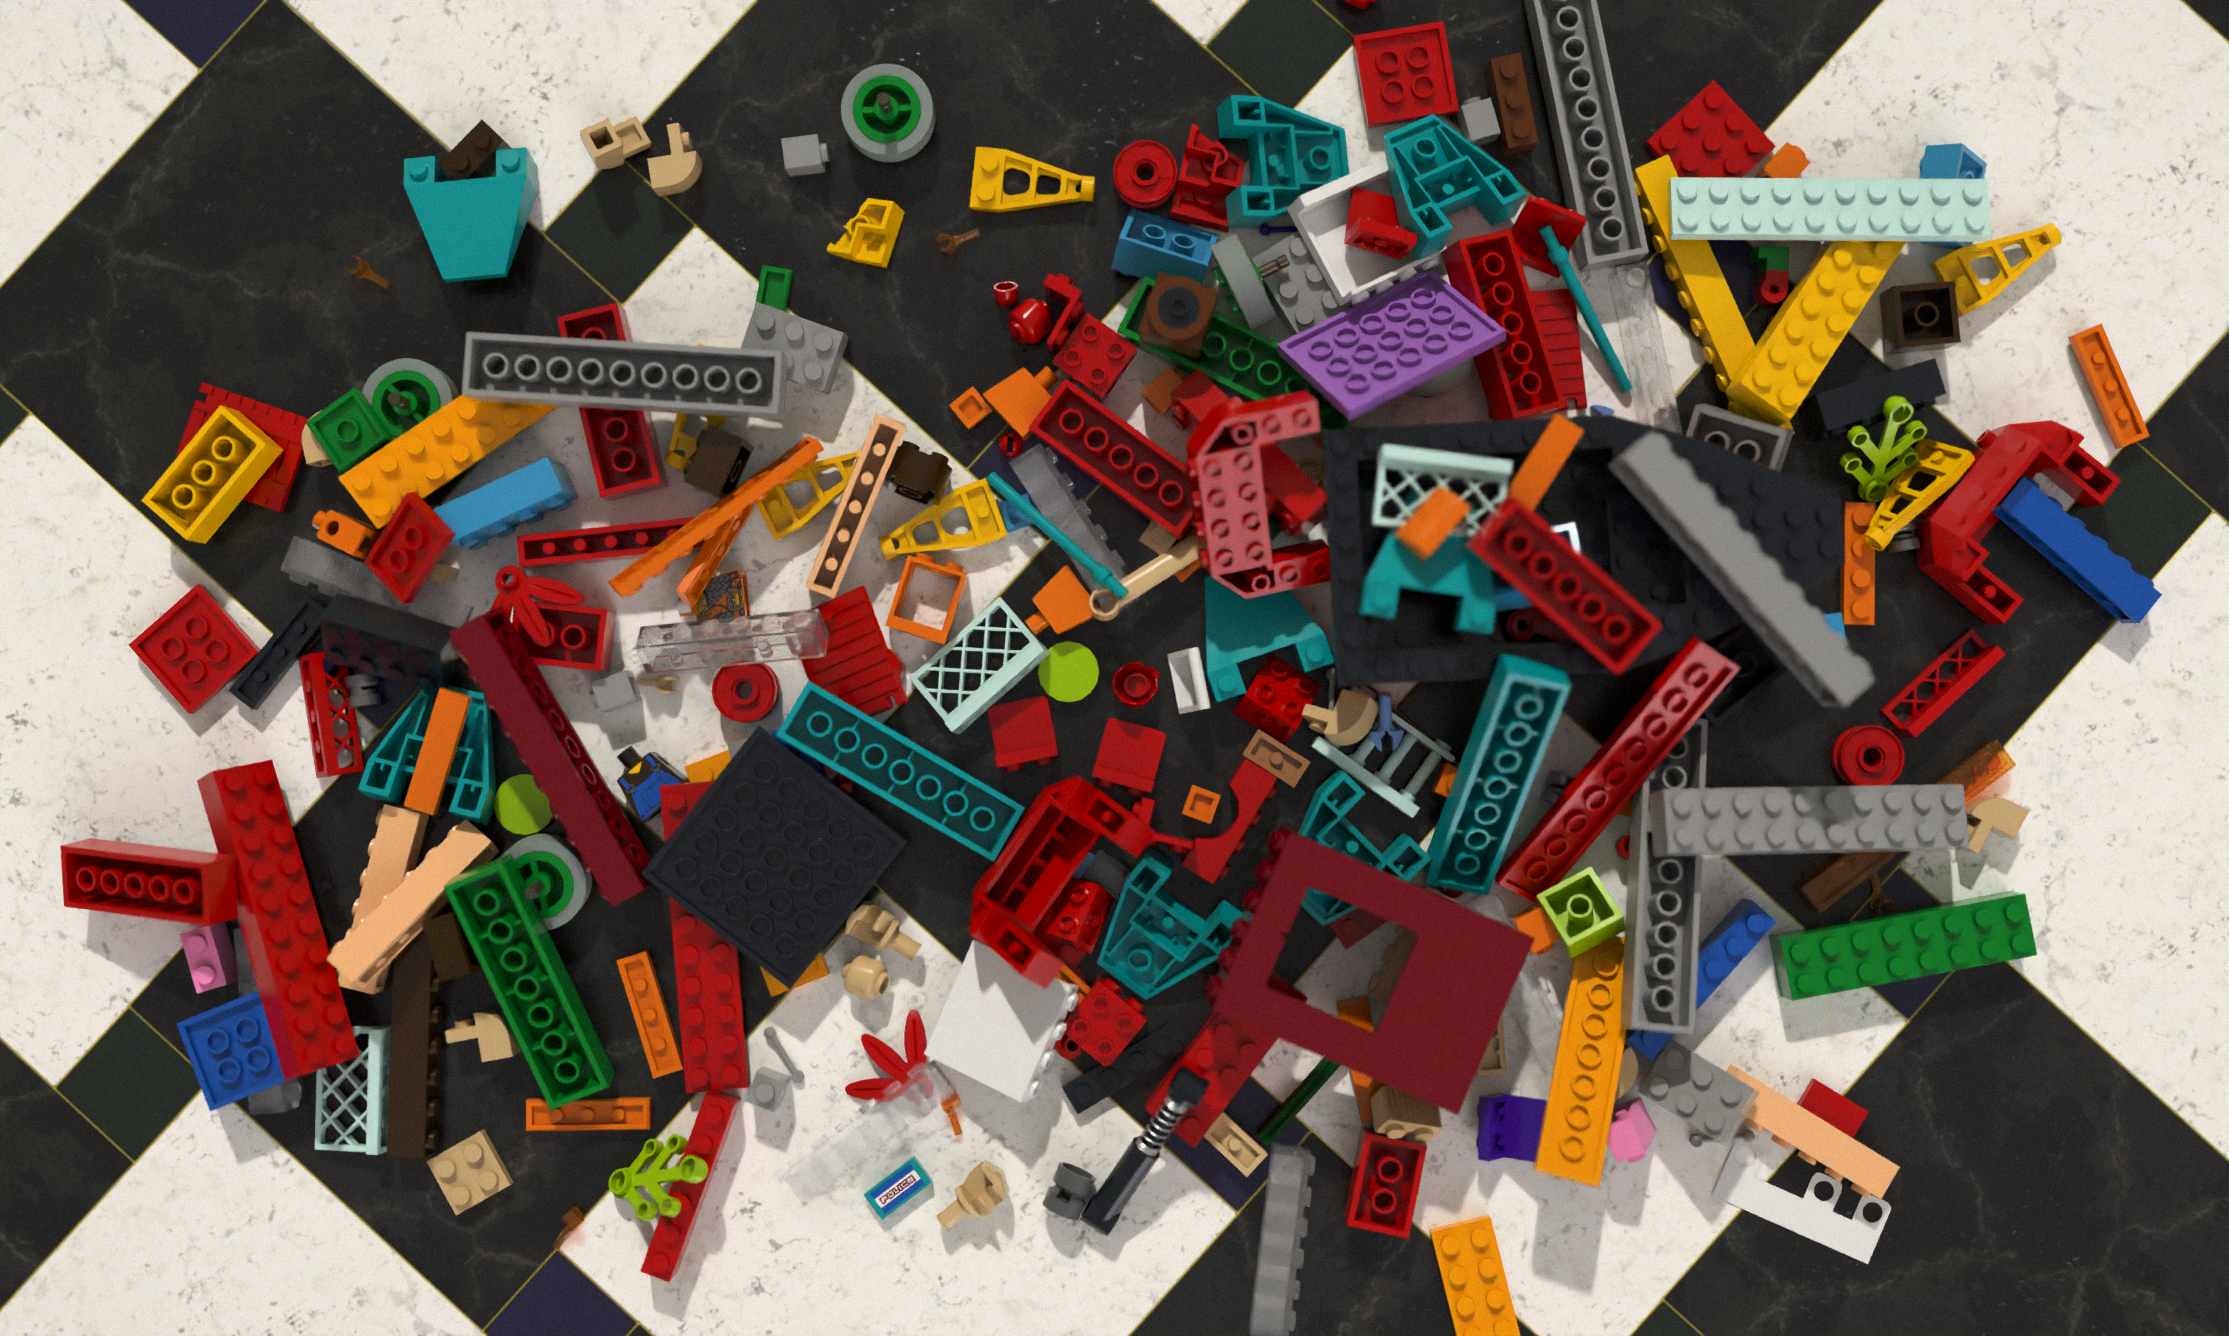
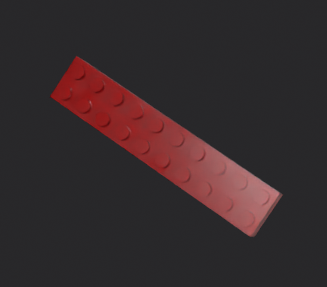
M267 760L210 772L197 780L218 853L235 855L237 919L285 1081L360 1057L334 966L326 959L330 955L273 761Z

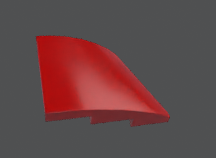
M1191 124L1169 218L1228 233L1230 227H1228L1225 197L1241 185L1246 162L1235 154L1228 152L1225 146L1217 140L1215 142L1211 141L1200 132V127L1195 124Z

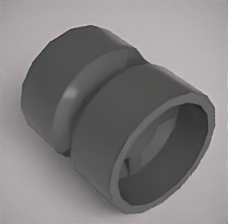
M1060 1162L1053 1177L1055 1186L1048 1188L1042 1204L1057 1215L1070 1220H1079L1085 1206L1083 1197L1090 1195L1096 1178L1080 1167ZM1064 1191L1073 1194V1196L1064 1193Z

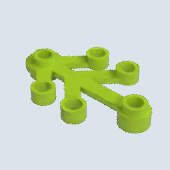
M1893 396L1884 403L1883 413L1887 419L1878 448L1870 440V435L1863 426H1855L1847 434V439L1854 447H1859L1873 462L1871 473L1869 474L1862 467V460L1855 452H1848L1840 459L1841 467L1847 473H1852L1860 482L1858 494L1865 501L1876 503L1883 500L1885 494L1890 490L1889 482L1907 467L1915 465L1919 460V454L1910 445L1922 440L1927 434V428L1921 421L1913 420L1909 422L1904 429L1905 435L1894 443L1898 426L1908 421L1913 415V406L1904 397ZM1896 457L1898 461L1886 469L1887 464Z
M673 1134L668 1138L664 1147L663 1142L651 1138L645 1142L643 1150L629 1168H619L611 1174L608 1186L615 1197L620 1199L627 1198L636 1210L637 1218L641 1220L651 1221L657 1214V1205L644 1200L637 1189L644 1186L659 1205L660 1213L668 1217H675L681 1209V1202L679 1199L669 1196L661 1186V1183L684 1180L690 1183L701 1182L708 1174V1166L703 1159L689 1155L682 1160L680 1166L663 1169L674 1154L681 1155L684 1153L687 1139L678 1134ZM650 1158L655 1159L645 1173H640Z

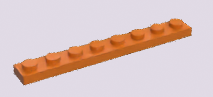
M806 436L609 580V585L621 597L637 593L643 587L642 583L651 576L657 577L664 573L669 567L667 564L677 557L680 559L690 554L694 549L693 545L701 539L707 540L713 537L719 531V526L727 520L733 521L739 518L744 513L743 509L750 503L760 502L768 496V490L776 484L782 485L794 476L793 472L799 467H806L818 459L817 454L824 450L818 439Z

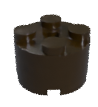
M903 441L901 446L897 447L882 484L888 488L891 483L896 486L895 493L912 501L927 505L930 499L933 500L934 505L938 506L953 471L947 465L949 458L937 452H932L929 455L919 451L920 447L916 444Z

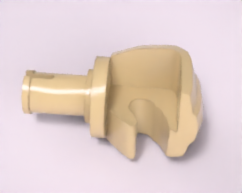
M863 900L854 908L845 921L844 933L846 935H850L864 943L878 945L876 950L880 952L884 947L887 949L889 946L912 961L922 946L921 943L898 931L900 921L873 901Z
M987 1160L977 1165L969 1173L963 1185H959L955 1189L957 1200L937 1214L936 1217L942 1227L949 1231L968 1214L979 1218L981 1215L985 1216L991 1213L993 1208L1002 1202L1010 1191L1003 1170Z

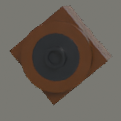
M1159 271L1139 328L1140 342L1156 347L1160 346L1168 351H1175L1181 353V355L1199 360L1218 304L1219 290L1200 285L1195 280L1187 277H1175Z

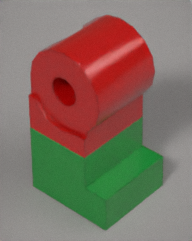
M1758 246L1750 251V263L1759 264L1758 284L1754 289V299L1759 305L1770 307L1782 301L1788 292L1789 247Z

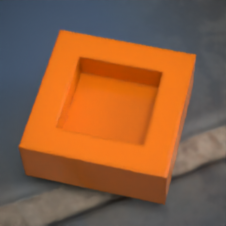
M973 386L949 405L968 430L972 429L993 412Z
M1191 785L1181 813L1211 824L1221 795Z

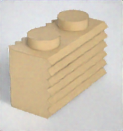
M1383 1086L1370 1099L1372 1120H1374L1373 1125L1375 1126L1374 1131L1385 1133L1389 1138L1396 1139L1406 1136L1413 1137L1415 1141L1424 1143L1431 1141L1443 1129L1438 1106L1399 1089Z

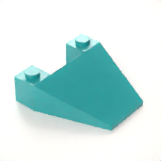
M1230 95L1216 108L1219 138L1247 139L1252 186L1240 185L1225 197L1228 227H1258L1288 215L1287 208L1300 195L1349 174L1345 129L1260 96Z
M1434 114L1385 134L1383 137L1398 223L1400 227L1405 228L1407 231L1418 234L1416 246L1411 250L1418 260L1444 248L1453 229V226L1446 218L1447 216L1475 205L1490 226L1493 227L1516 216L1527 195L1509 170Z
M527 147L496 150V177L447 181V175L435 156L404 159L403 185L445 283L507 277L537 196V166Z
M1410 492L1404 502L1405 507L1409 508L1420 499L1419 496L1414 492ZM1465 501L1471 507V510L1468 512L1471 517L1477 513L1475 503ZM1421 502L1418 506H1416L1414 509H1412V510L1410 511V513L1413 514L1414 511H1415L1423 502ZM1403 516L1400 520L1406 521L1407 517ZM1463 517L1455 527H1460L1466 522V519ZM1477 517L1476 519H1474V521H1475V522L1477 523V525L1480 527L1479 521H1478V517ZM1470 524L1464 527L1465 529H1473ZM1391 527L1362 583L1358 614L1384 619L1394 618L1399 587L1458 597L1453 630L1481 635L1492 633L1497 599L1489 566L1465 546V543L1471 537L1447 535L1436 549L1422 561L1394 536L1399 528Z
M1212 576L1205 577V675L1215 703L1246 693L1236 663L1292 645L1302 673L1334 663L1325 633L1289 590L1245 599Z
M449 685L447 689L473 697L446 782L447 786L456 787L449 812L458 820L464 821L466 819L471 823L488 827L497 793L490 708L484 699L483 693ZM421 689L369 758L358 788L366 797L395 805L399 804L408 776L412 777L434 708L432 701L435 692Z
M1336 769L1316 790L1298 833L1410 881L1432 858L1411 837L1403 833L1381 854L1344 817L1365 795V792L1344 771ZM1313 887L1307 889L1301 906L1322 926L1359 908Z
M1149 845L1130 869L1097 961L1099 966L1144 1000L1153 997L1217 960L1221 949L1224 946L1228 948L1233 937L1229 935L1235 918H1241L1243 914L1226 900H1223L1205 921L1161 888L1162 884L1170 876L1175 862L1153 845Z

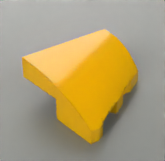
M868 198L859 208L858 214L844 226L847 229L846 233L836 245L830 243L826 251L832 255L852 261L887 268L905 212L894 201Z

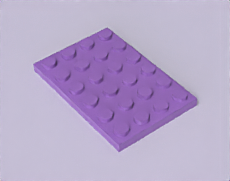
M1428 269L1278 343L1277 351L1279 356L1343 415L1351 420L1505 341L1506 330L1435 272Z

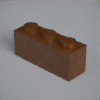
M1521 53L1490 58L1484 73L1489 98L1491 97L1501 131L1498 136L1501 157L1506 158L1532 153L1539 141Z

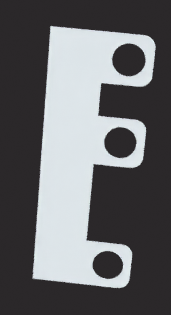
M1736 1140L1712 1196L1866 1264L1869 1263L1891 1211V1206L1888 1202L1873 1195H1869L1868 1198L1862 1196L1852 1220L1833 1212L1842 1191L1840 1181L1823 1173H1815L1811 1178L1804 1197H1798L1755 1178L1764 1156V1150L1761 1146L1744 1140ZM1747 1146L1754 1150L1756 1159L1752 1165L1742 1166L1737 1162L1736 1153L1741 1147ZM1820 1181H1827L1833 1186V1196L1827 1201L1817 1199L1814 1194V1187ZM1875 1202L1882 1208V1216L1878 1221L1869 1222L1863 1217L1862 1211L1867 1203Z

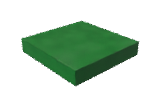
M357 387L352 388L306 422L340 474H345L393 440V437L360 388Z

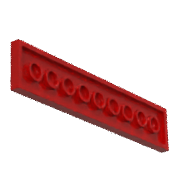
M1693 636L1498 870L1494 878L1498 885L1538 904L1536 895L1557 885L1741 667L1730 658Z
M714 781L660 785L664 844ZM669 897L686 1093L748 1088L749 1073L738 949Z

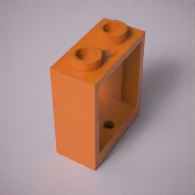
M917 552L916 557L908 555L885 626L946 645L969 575L963 573V566L951 562H946L944 567L933 563L935 558L919 552ZM916 567L958 580L942 631L900 617Z

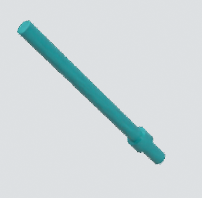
M1551 225L1543 227L1539 232L1549 250L1547 255L1552 265H1557L1621 393L1630 391L1633 387L1567 259L1569 254L1565 246L1560 245Z
M992 472L987 477L986 481L1090 572L1092 574L1091 578L1098 585L1107 587L1120 600L1127 596L1129 590L1112 576L1113 572L1104 564L1099 565L995 472Z

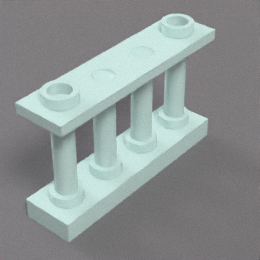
M1361 685L1360 688L1351 686L1348 690L1370 696L1379 707V702L1374 700L1377 695L1366 686ZM1393 712L1392 723L1397 727H1402L1406 734L1379 772L1376 770L1374 774L1363 768L1366 764L1364 760L1375 746L1369 733L1355 753H1350L1349 756L1339 751L1340 746L1333 745L1326 736L1324 738L1316 736L1309 745L1311 748L1410 818H1413L1420 809L1413 804L1416 800L1414 796L1441 758L1449 763H1453L1456 758L1450 754L1452 748L1438 738L1433 742ZM1379 719L1372 729H1376L1378 727ZM1417 740L1431 750V752L1404 790L1401 788L1397 792L1388 786L1391 782L1389 778Z

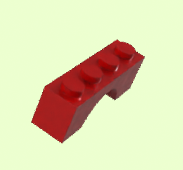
M1244 758L1228 783L1237 800V815L1233 824L1226 832L1212 838L1196 837L1194 840L1196 843L1195 849L1187 851L1181 861V865L1214 884L1216 879L1222 881L1231 866L1226 862L1232 852L1235 854L1240 852L1246 841L1243 834L1247 827L1254 828L1260 819L1262 812L1258 809L1264 799L1269 802L1278 788L1274 784L1277 777Z

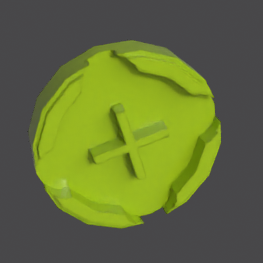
M1070 641L1057 643L1049 648L1048 651L1051 654L1039 664L1038 669L1040 684L1046 693L1058 701L1069 703L1082 700L1088 696L1096 686L1099 676L1097 659L1090 649L1080 643Z
M520 774L510 777L502 783L495 795L494 809L496 817L504 828L514 834L530 835L541 832L554 819L549 807L550 802L545 793L540 792L535 786L533 774Z

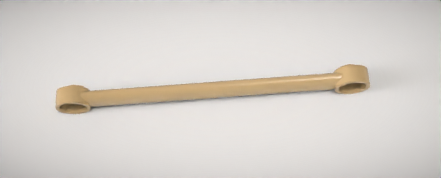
M1304 458L1297 463L1301 469L1306 466L1316 468L1309 477L1314 480L1320 475L1315 483L1319 487L1323 484L1324 466L1318 459ZM1194 533L1121 579L1119 582L1129 590L1124 599L1120 600L1107 587H1100L1093 591L1089 598V607L1092 615L1101 621L1114 619L1121 607L1197 560L1199 544L1196 534ZM1109 595L1113 597L1104 606L1098 609L1093 607L1094 601L1099 596ZM1113 606H1115L1114 609L1111 610L1110 612L1104 613V612L1108 611L1109 609H1111Z

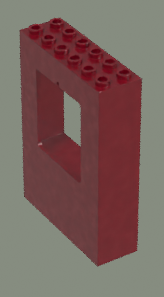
M1281 826L1279 831H1274L1269 839L1267 848L1271 850L1266 861L1262 859L1256 869L1255 877L1258 879L1254 889L1249 888L1244 896L1242 906L1245 909L1241 918L1236 917L1231 926L1229 935L1233 937L1228 948L1224 946L1219 953L1217 964L1220 965L1215 977L1211 975L1206 983L1204 993L1207 994V1002L1212 1010L1458 1115L1535 938L1511 925ZM1310 887L1417 933V938L1375 1031L1364 1029L1273 990L1266 985L1286 939L1281 936V933L1285 932L1288 934L1306 891Z

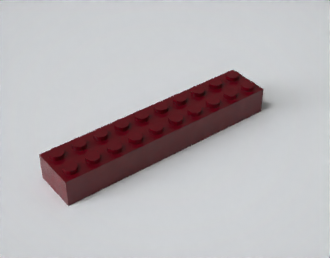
M500 606L483 613L450 631L449 634L452 637L451 643L454 650L464 657L468 664L469 675L482 687L487 705L490 709L496 711L501 719L500 724L503 732L507 737L512 738L518 748L517 754L524 765H528L532 771L535 786L540 792H544L548 798L553 816L561 820L566 829L565 833L569 843L579 850L582 856V864L586 871L593 874L598 882V891L602 898L606 901L608 900L613 907L645 890L651 882L642 876L641 873L651 861L649 854L503 607Z

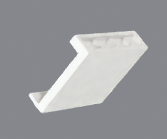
M1386 158L1300 195L1287 208L1340 306L1350 301L1353 305H1356L1367 299L1371 291L1376 290L1377 294L1392 287L1394 285L1393 281L1397 279L1403 282L1414 277L1417 274L1416 270L1420 268L1426 271L1436 267L1441 263L1439 260L1442 256L1441 252L1447 248L1444 247L1442 250L1421 260H1418L1410 251L1401 260L1344 244L1350 193L1353 187L1356 186L1393 197Z
M973 939L924 1054L1020 1103L1030 1101L1031 1098L1034 1099L1041 1088L1042 1082L1039 1079L1043 1070H1046L1053 1060L1054 1052H1052L1056 1040L1059 1041L1066 1030L1067 1024L1064 1023L1069 1011H1073L1078 1002L1079 994H1077L1079 985L1069 984L1055 977L1048 988L1045 989L1021 976L990 946Z

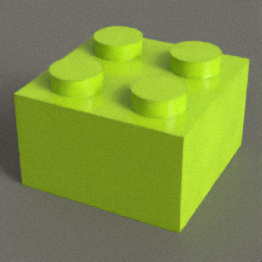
M1591 866L1536 895L1538 905L1542 906L1559 938L1560 944L1570 960L1625 931L1623 914Z

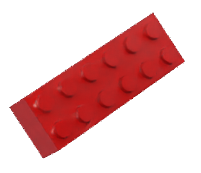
M1511 229L1461 239L1443 250L1441 255L1451 286L1506 330L1505 341L1473 357L1493 421L1533 419L1566 406Z
M618 303L557 317L561 338L633 342L626 310ZM578 407L601 498L612 501L668 487L650 411Z
M1197 369L1171 392V420L1181 431L1186 429L1192 435L1211 408L1229 398L1206 375ZM1273 441L1259 444L1267 516L1272 514L1279 521L1278 526L1288 537L1294 536L1300 541L1326 517L1325 492Z
M1065 378L1028 427L1032 435L1173 538L1180 541L1195 520L1194 509L1189 495L1191 485L1186 465Z
M1507 495L1465 543L1467 548L1603 666L1617 675L1621 674L1663 626L1517 497Z
M93 838L60 846L64 907L212 926L238 917L235 855Z
M1272 969L1266 983L1267 987L1304 1003L1308 1000L1302 991ZM1214 1011L1144 1103L1145 1110L1156 1118L1155 1112L1160 1111V1105L1165 1104L1164 1099L1168 1095V1092H1166L1167 1088L1183 1064L1209 1080V1087L1201 1101L1194 1109L1192 1107L1188 1108L1173 1130L1175 1134L1195 1148L1278 1038Z

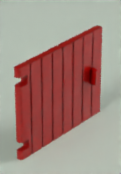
M1568 288L1530 292L1566 405L1554 412L1568 411L1567 400L1575 399L1577 410L1587 409L1576 303ZM1488 406L1489 419H1492Z
M202 382L199 391L208 394L205 403L195 401L176 456H179L220 405L240 411L283 449L243 500L283 513L304 454L302 432L309 419Z
M865 586L855 588L786 620L811 683L869 717L892 709L891 696L894 697L897 705L908 702Z

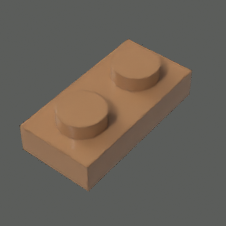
M1257 729L1242 753L1244 757L1295 788L1310 764V761L1260 729Z

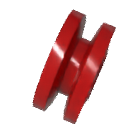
M1150 140L1132 142L1122 149L1115 160L1113 169L1115 191L1121 200L1132 208L1144 211L1157 209L1168 202L1175 191L1178 173L1175 158L1169 149L1159 142ZM1147 170L1153 174V177L1150 180L1144 181L1138 178L1137 174Z
M739 658L729 661L719 669L713 679L711 692L714 704L722 715L732 721L753 723L761 721L773 713L780 701L781 686L778 676L770 666L758 660ZM746 682H749L753 687V694L748 699H744L740 694V688Z
M1869 725L1855 726L1845 730L1835 740L1831 750V764L1836 776L1848 786L1891 785L1900 776L1904 767V749L1900 740L1892 731L1886 728ZM1866 750H1868L1872 756V760L1869 765H1867L1863 759V755Z

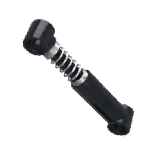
M1184 1064L1181 1065L1167 1088L1166 1092H1168V1095L1164 1099L1165 1104L1160 1105V1111L1155 1112L1156 1118H1151L1152 1124L1146 1125L1147 1131H1142V1135L1132 1140L1099 1191L1089 1200L1080 1220L1105 1236L1111 1232L1122 1210L1160 1157L1161 1145L1166 1142V1138L1170 1136V1132L1174 1130V1126L1179 1123V1119L1183 1117L1188 1108L1192 1107L1194 1109L1201 1101L1209 1087V1080Z

